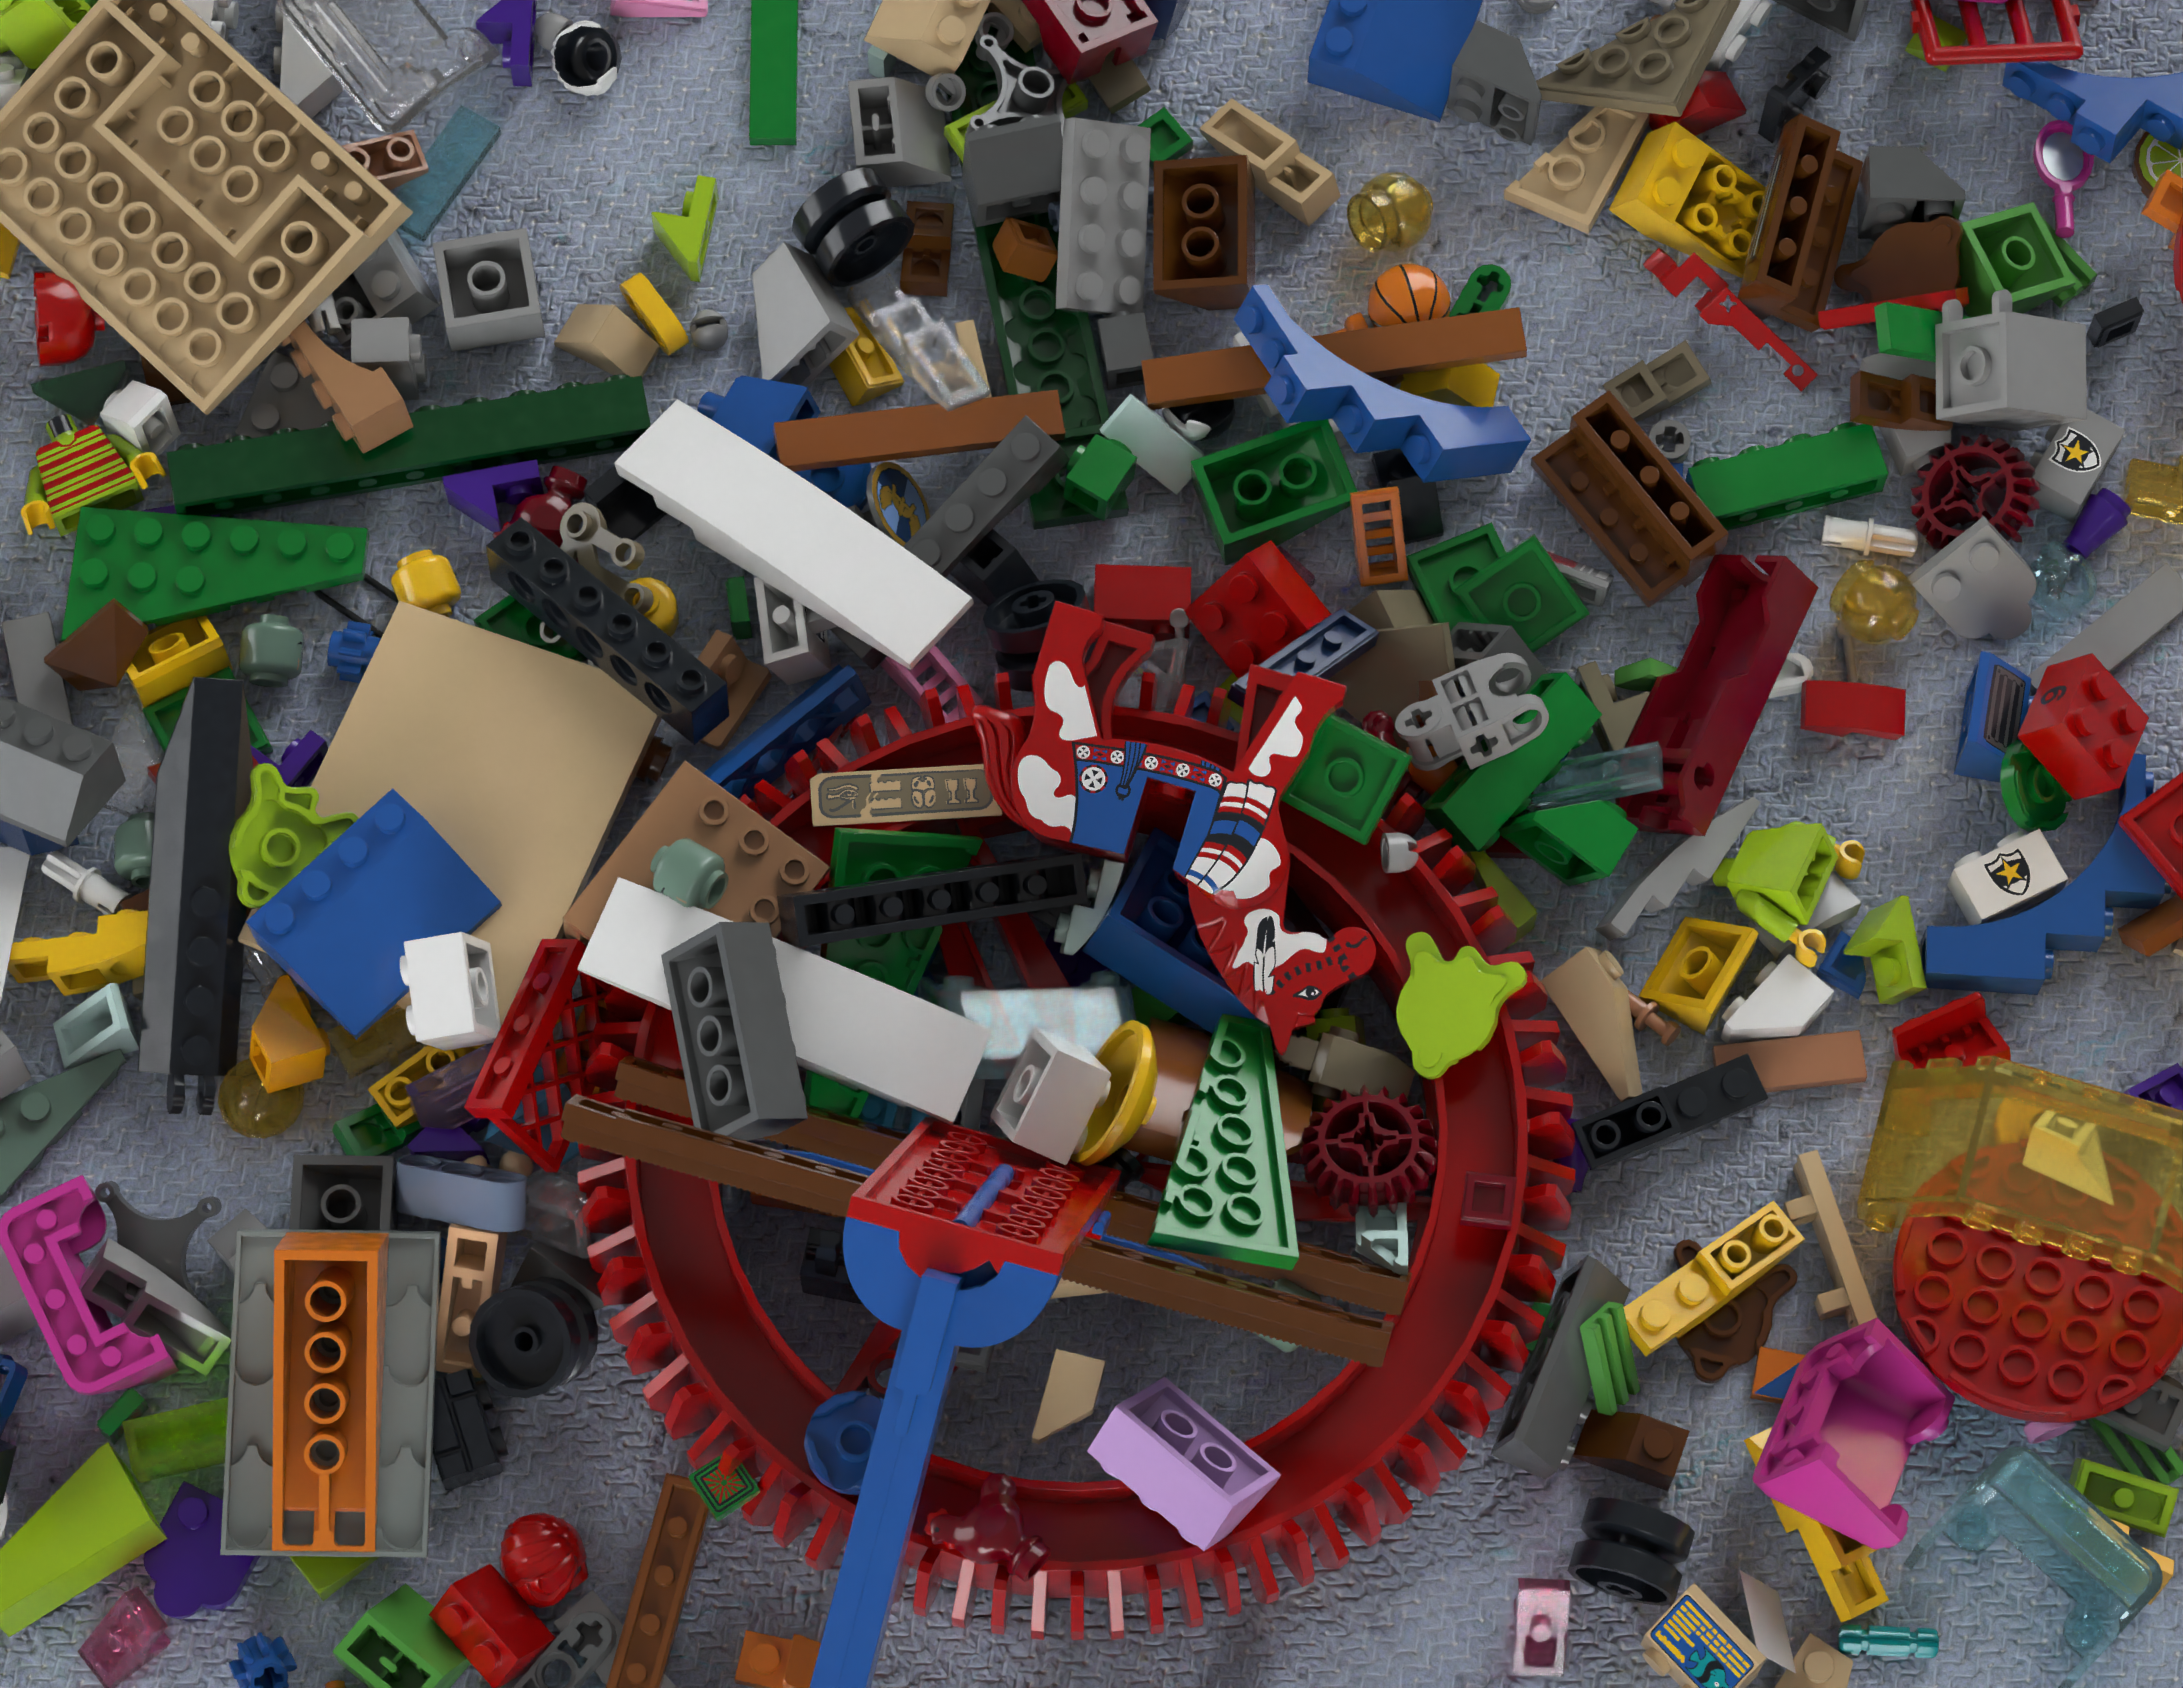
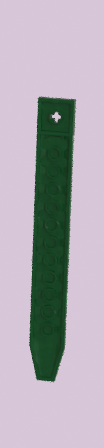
M990 26L988 35L994 37L997 28ZM974 38L962 63L954 73L964 82L966 96L959 108L950 111L952 122L998 99V84L995 72L988 61L980 60L977 57V44ZM1012 38L1009 45L1003 51L1024 65L1036 67L1033 49L1025 53ZM946 93L948 101L951 96ZM960 160V165H961V170H962V168H963V163H962V161ZM970 209L1007 395L1058 390L1065 438L1055 442L1061 446L1069 459L1078 446L1082 445L1087 448L1095 434L1109 440L1099 430L1110 418L1088 312L1056 309L1058 258L1043 282L1003 272L992 244L1004 222L976 227ZM1048 212L1018 218L1021 221L1046 227L1058 252L1059 232L1053 230V225L1050 224ZM1068 462L1038 494L1034 493L1027 499L1034 530L1100 520L1063 498L1065 482L1060 477L1065 476ZM1126 492L1123 493L1106 519L1128 516L1129 506Z

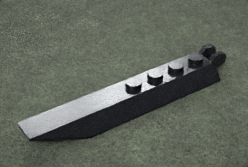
M193 677L156 777L138 1071L168 1074L166 1104L169 1114H180L183 1111L185 1104L184 1075H198L196 1106L199 1115H212L216 1093L214 1076H236L244 944L238 941V937L246 922L247 907L241 903L237 896L238 881L230 862L228 847L230 834L236 821L247 809L252 793L250 773L253 769L243 680Z

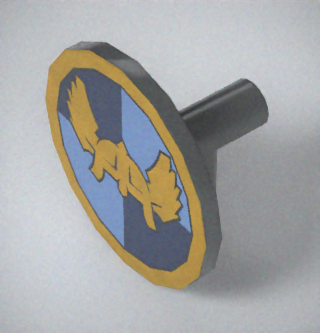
M886 461L871 469L867 477L866 490L870 508L869 511L863 513L864 520L875 528L878 527L881 532L903 547L930 518L927 502L916 481L900 465Z

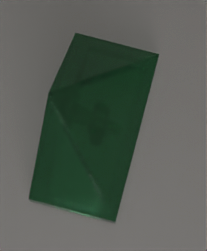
M120 360L32 383L31 387L35 395L91 426L96 423L100 412L104 409V403L115 392L129 369L126 360Z

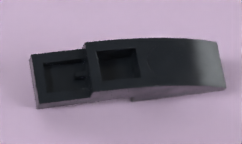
M1747 1053L1665 1088L1660 1086L1573 1122L1570 1126L1575 1132V1137L1590 1170H1594L1646 1153L1717 1125L1723 1119L1764 1103L1768 1096Z

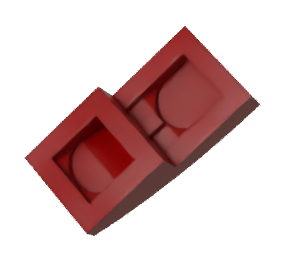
M1806 680L1802 683L1800 729L1844 737L1854 732L1897 740L1905 736L1906 690L1857 682Z

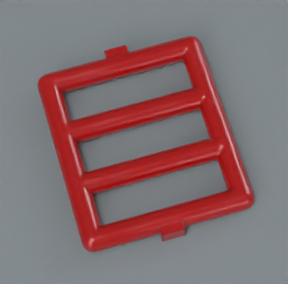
M1910 0L1913 10L1910 11L1909 21L1912 33L1919 34L1925 61L1931 66L2078 60L2084 53L2078 31L2080 11L2077 4L2071 5L2070 0H2050L2062 42L2035 43L2023 0H2008L2004 5L2015 44L1988 45L1977 2L1957 1L1968 46L1941 47L1930 1Z

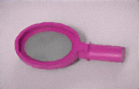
M2055 120L2047 123L2040 130L2034 144L2033 158L2041 179L2054 189L2052 202H2054L2055 234L2060 238H2069L2074 234L2073 202L2075 201L2073 191L2081 188L2088 180L2094 164V155L2087 154L2079 146L2070 142L2073 125L2067 121Z

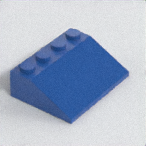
M1330 0L1309 56L1307 82L1440 123L1449 97L1452 66L1475 25L1483 0Z
M392 788L252 915L246 923L257 944L357 1040L410 991L409 986L404 984L400 972V957L405 955L404 941L457 932L471 935L502 904L430 823Z
M1154 827L1118 886L1105 916L1087 940L1082 951L1212 1034L1222 1013L1258 1020L1240 1003L1227 986L1210 959L1200 938L1189 902L1188 887L1175 878L1173 871L1180 842Z

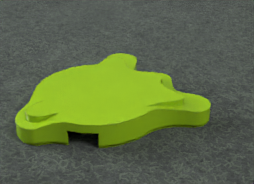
M269 763L259 764L251 770L250 782L252 793L250 803L245 812L236 821L230 834L228 847L230 862L238 881L237 896L243 905L252 909H258L265 905L359 819L352 812L320 817L315 810L319 801L317 790L312 787L293 788L287 786L283 782L278 769Z
M1416 932L1410 935L1406 941L1411 971L1408 981L1400 992L1396 1008L1397 1023L1403 1038L1412 1051L1414 1069L1420 1076L1426 1079H1437L1450 1066L1459 1063V1059L1471 1055L1476 1050L1482 1051L1490 1042L1497 1027L1498 1015L1503 1003L1510 995L1524 987L1527 983V974L1525 969L1517 962L1510 961L1499 965H1489L1478 951L1471 946L1462 947L1454 960L1445 961L1432 937L1425 932Z

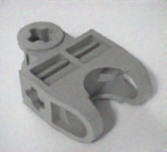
M1501 653L1474 661L1433 679L1432 682L1438 695L1407 706L1399 713L1395 721L1398 735L1409 744L1408 754L1413 756L1411 760L1413 766L1419 770H1435L1464 755L1471 770L1508 754L1539 736L1546 728L1549 720V713L1543 700L1532 694L1517 696L1528 687L1531 681V672L1526 661L1517 654ZM1508 668L1520 670L1515 678L1501 683L1496 682L1497 676L1503 670ZM1459 680L1463 689L1464 697H1460L1454 682ZM1527 710L1538 711L1536 717L1528 723L1517 724L1513 722V718ZM1469 711H1472L1475 720L1471 721L1468 714ZM1420 714L1425 725L1424 727L1420 728L1415 717L1416 715ZM1479 735H1483L1489 750L1484 752L1480 743ZM1429 744L1433 745L1437 756H1432L1428 748Z

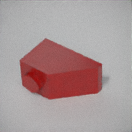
M1705 70L1681 117L1650 113L1648 124L1652 131L1677 122L1696 136L1746 114L1747 109L1726 72Z

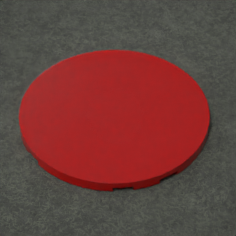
M2029 1139L2019 1140L2016 1144H2008L1991 1149L1987 1146L1953 1162L1949 1169L1940 1174L1932 1183L1929 1182L1912 1203L1900 1228L1893 1256L1892 1287L1896 1311L1911 1346L1932 1373L1950 1389L1968 1401L2003 1416L2041 1423H2064L2101 1416L2125 1406L2149 1390L2168 1371L2183 1347V1226L2178 1216L2165 1198L2161 1199L2150 1186L2141 1180L2142 1176L2138 1172L2103 1152L2102 1155L2114 1206L2022 1166Z

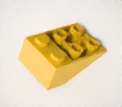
M1673 122L1646 134L1609 211L1644 236L1687 255L1695 252L1706 263L1743 278L1746 260L1766 187L1677 122Z

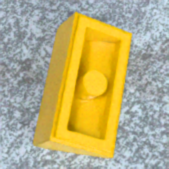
M863 305L844 308L860 335L829 364L852 406L864 404L902 386L905 382Z

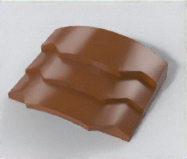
M1150 1017L1148 1028L1155 1042L1158 1071L1154 1093L1157 1103L1150 1120L1145 1125L1141 1124L1133 1137L1121 1148L1173 1162L1212 1037L1200 1032L1198 1029ZM1275 1069L1286 1156L1300 1151L1302 1146L1305 1145L1304 1141H1302V1132L1304 1128L1309 1127L1314 1094L1310 1093L1312 1085L1290 1075L1289 1072Z

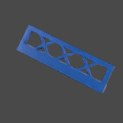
M838 664L703 772V774L737 799L746 794L752 800L755 797L754 786L764 779L769 784H772L785 773L784 764L794 754L803 749L808 755L816 748L817 742L824 738L828 739L838 726L842 724L843 727L872 703L857 672L849 664L845 668Z

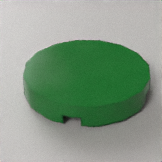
M2017 738L2008 746L2001 764V791L2008 813L2020 828L2029 833L2038 829L2041 832L2056 830L2066 821L2069 812H2063L2066 802L2072 801V797L2024 743Z

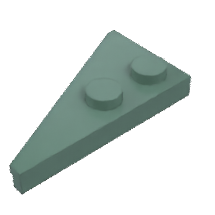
M121 1049L114 1050L0 1100V1204L9 1197L7 1192L29 1168L33 1170L43 1159L47 1148L56 1144L83 1115L81 1110L101 1088L105 1090L117 1077L121 1066L127 1063Z

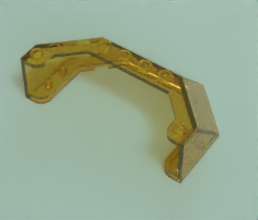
M1978 1056L1975 1066H1962L1963 1062L1957 1058L1928 1059L1926 1068L1913 1069L1914 1065L1907 1060L1892 1062L1857 1202V1218L1865 1220L1864 1224L1867 1227L1883 1233H1892L1894 1228H1901L1902 1223L1906 1222L1907 1217L1956 1216L1962 1218V1222L1965 1225L1977 1230L1990 1231L1993 1227L2010 1232L2015 1240L2027 1245L2039 1246L2041 1242L2061 1247V1251L2065 1255L2074 1259L2088 1261L2091 1257L2111 1262V1266L2115 1270L2128 1275H2140L2141 1272L2152 1274L2183 1294L2182 1110L1996 1056Z

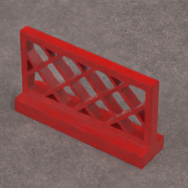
M541 939L464 1106L475 1118H488L545 1172L557 1173L570 1145V1141L561 1137L564 1121L561 1120L563 1107L559 1084L569 1081L571 1098L576 1094L581 1096L592 1095L596 1087L588 1083L585 1073L586 1067L582 1068L579 1042L588 1039L590 1056L596 1050L592 1034L595 1024L600 1023L598 1000L605 999L608 988L611 986V984L577 970L587 948L579 939ZM578 975H580L582 996L573 999L572 988ZM584 1005L587 1031L577 1033L574 1007ZM612 1013L609 1014L606 1023L625 1022ZM560 1016L563 1038L554 1041L553 1029ZM565 1047L568 1072L558 1075L555 1049ZM541 1058L544 1080L534 1083L533 1073ZM545 1089L549 1114L539 1117L536 1092ZM522 1099L525 1122L518 1124L513 1120V1117ZM550 1124L552 1142L546 1151L542 1144L540 1126Z

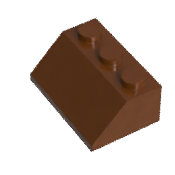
M1235 155L1154 161V294L1208 311L1239 309L1252 285H1255V178L1248 156Z

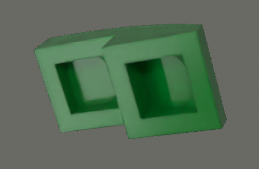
M377 1103L336 1121L332 1132L346 1155L388 1156L408 1145L444 1110V1107L442 1106L433 1113L397 1130Z

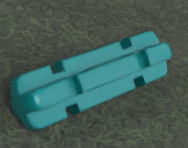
M1843 1624L1838 1630L1837 1645L1839 1652L1842 1654L1859 1655V1652L1864 1650L1867 1655L1908 1657L1909 1653H1915L1916 1658H1934L1939 1650L1938 1631L1933 1628H1917L1915 1632H1910V1627L1869 1625L1867 1630L1861 1628V1625Z

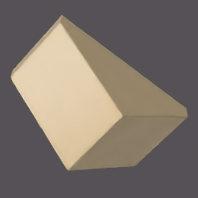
M577 304L554 341L556 347L612 375L625 374L630 377H643L660 350V345L616 305Z

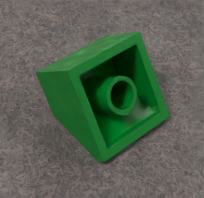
M1597 800L1540 810L1508 819L1498 830L1503 838L1568 887L1609 877L1639 828L1626 819L1627 814L1621 807L1610 801Z

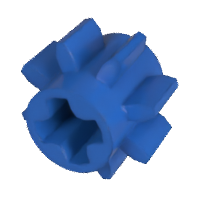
M348 621L347 629H343V632L336 630L332 632L328 647L327 663L328 666L337 667V673H340L339 680L355 683L361 682L381 640L379 637H373L374 631H371V624Z
M259 1632L257 1636L250 1637L243 1643L237 1644L239 1649L238 1659L229 1662V1667L234 1679H237L240 1688L289 1687L287 1672L296 1670L297 1664L282 1636L272 1641L269 1637L263 1636L262 1632Z

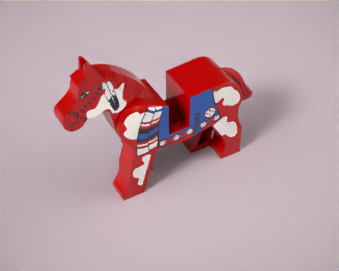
M1055 601L1033 673L1035 712L1029 736L1023 720L1016 714L982 704L975 706L971 712L972 723L981 745L986 783L994 800L1012 821L1030 831L1038 840L1049 846L1128 864L1150 788L1156 789L1157 798L1173 804L1185 806L1187 798L1192 799V806L1173 866L1175 878L1188 887L1189 902L1197 930L1213 964L1240 1003L1253 1016L1270 1027L1276 1050L1283 1056L1287 1051L1293 1030L1315 1025L1314 1016L1320 1011L1325 998L1338 988L1367 975L1376 959V947L1373 938L1369 932L1362 928L1346 927L1336 932L1332 937L1324 939L1316 933L1290 932L1284 927L1290 873V851L1283 832L1279 805L1283 795L1309 757L1315 735L1320 726L1334 711L1343 705L1347 686L1299 671L1295 676L1250 664L1234 771L1176 748L1143 741L1113 739V715L1117 699L1134 671L1151 657L1156 642L1155 637L1145 632L1107 622L1104 614ZM1098 638L1090 659L1085 664L1087 651Z

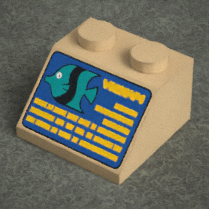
M1695 1583L1648 1630L1640 1644L1646 1650L1642 1655L1650 1667L1660 1676L1664 1677L1668 1673L1681 1688H1746L1757 1677L1766 1660V1657Z

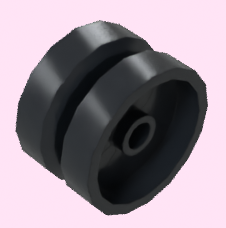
M858 168L829 180L813 192L796 213L793 219L792 232L810 255H816L815 263L833 286L847 287L863 282L891 264L908 245L913 236L915 224L897 200H891V192L874 169Z
M1063 579L1033 582L1004 594L986 609L983 616L986 631L992 647L997 650L995 659L1000 673L1008 672L1011 689L1032 692L1031 674L1034 673L1055 601L1091 611L1086 593L1081 584ZM1098 638L1088 649L1085 664L1090 659Z
M539 1277L499 1291L479 1306L470 1324L469 1349L475 1368L488 1385L506 1396L526 1399L547 1393L558 1386L569 1383L589 1367L597 1351L599 1328L592 1306L578 1289L561 1279Z
M1604 1497L1589 1499L1580 1528L1590 1539L1576 1542L1567 1571L1575 1579L1587 1586L1625 1600L1660 1606L1674 1604L1683 1575L1673 1564L1687 1560L1695 1535L1694 1530L1688 1524L1672 1515L1639 1503Z

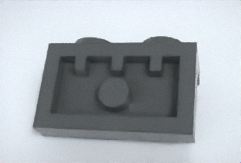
M2163 1375L2149 1390L2137 1399L2119 1409L2093 1418L2166 1453L2183 1419V1385L2176 1379Z

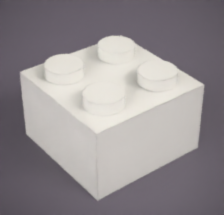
M464 932L404 941L405 955L400 957V972L404 984L409 986L411 1005H408L406 1008V1021L411 1035L416 1036V1041L444 1051L494 1043L501 1024L490 943Z
M1034 1026L990 1117L1012 1142L1067 1165L1071 1155L1077 1154L1086 1141L1088 1135V1127L1086 1125L1094 1109H1099L1108 1097L1111 1082L1109 1081L1111 1073L1088 1049Z

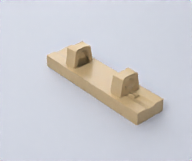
M1813 1150L1800 1154L1797 1157V1163L1794 1164L1793 1172L1802 1197L1785 1202L1781 1210L1794 1226L1812 1223L1835 1289L1817 1295V1299L1814 1301L1820 1321L1844 1315L1850 1330L1877 1318L1819 1152L1818 1150Z

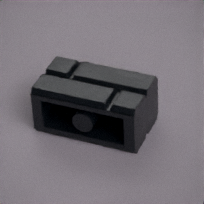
M467 1368L445 1375L443 1378L435 1379L433 1455L445 1490H453L471 1484L473 1481H480L501 1474L504 1471L500 1457L509 1455L500 1426L490 1429L485 1411L493 1409L494 1405L485 1380L476 1382L472 1370Z

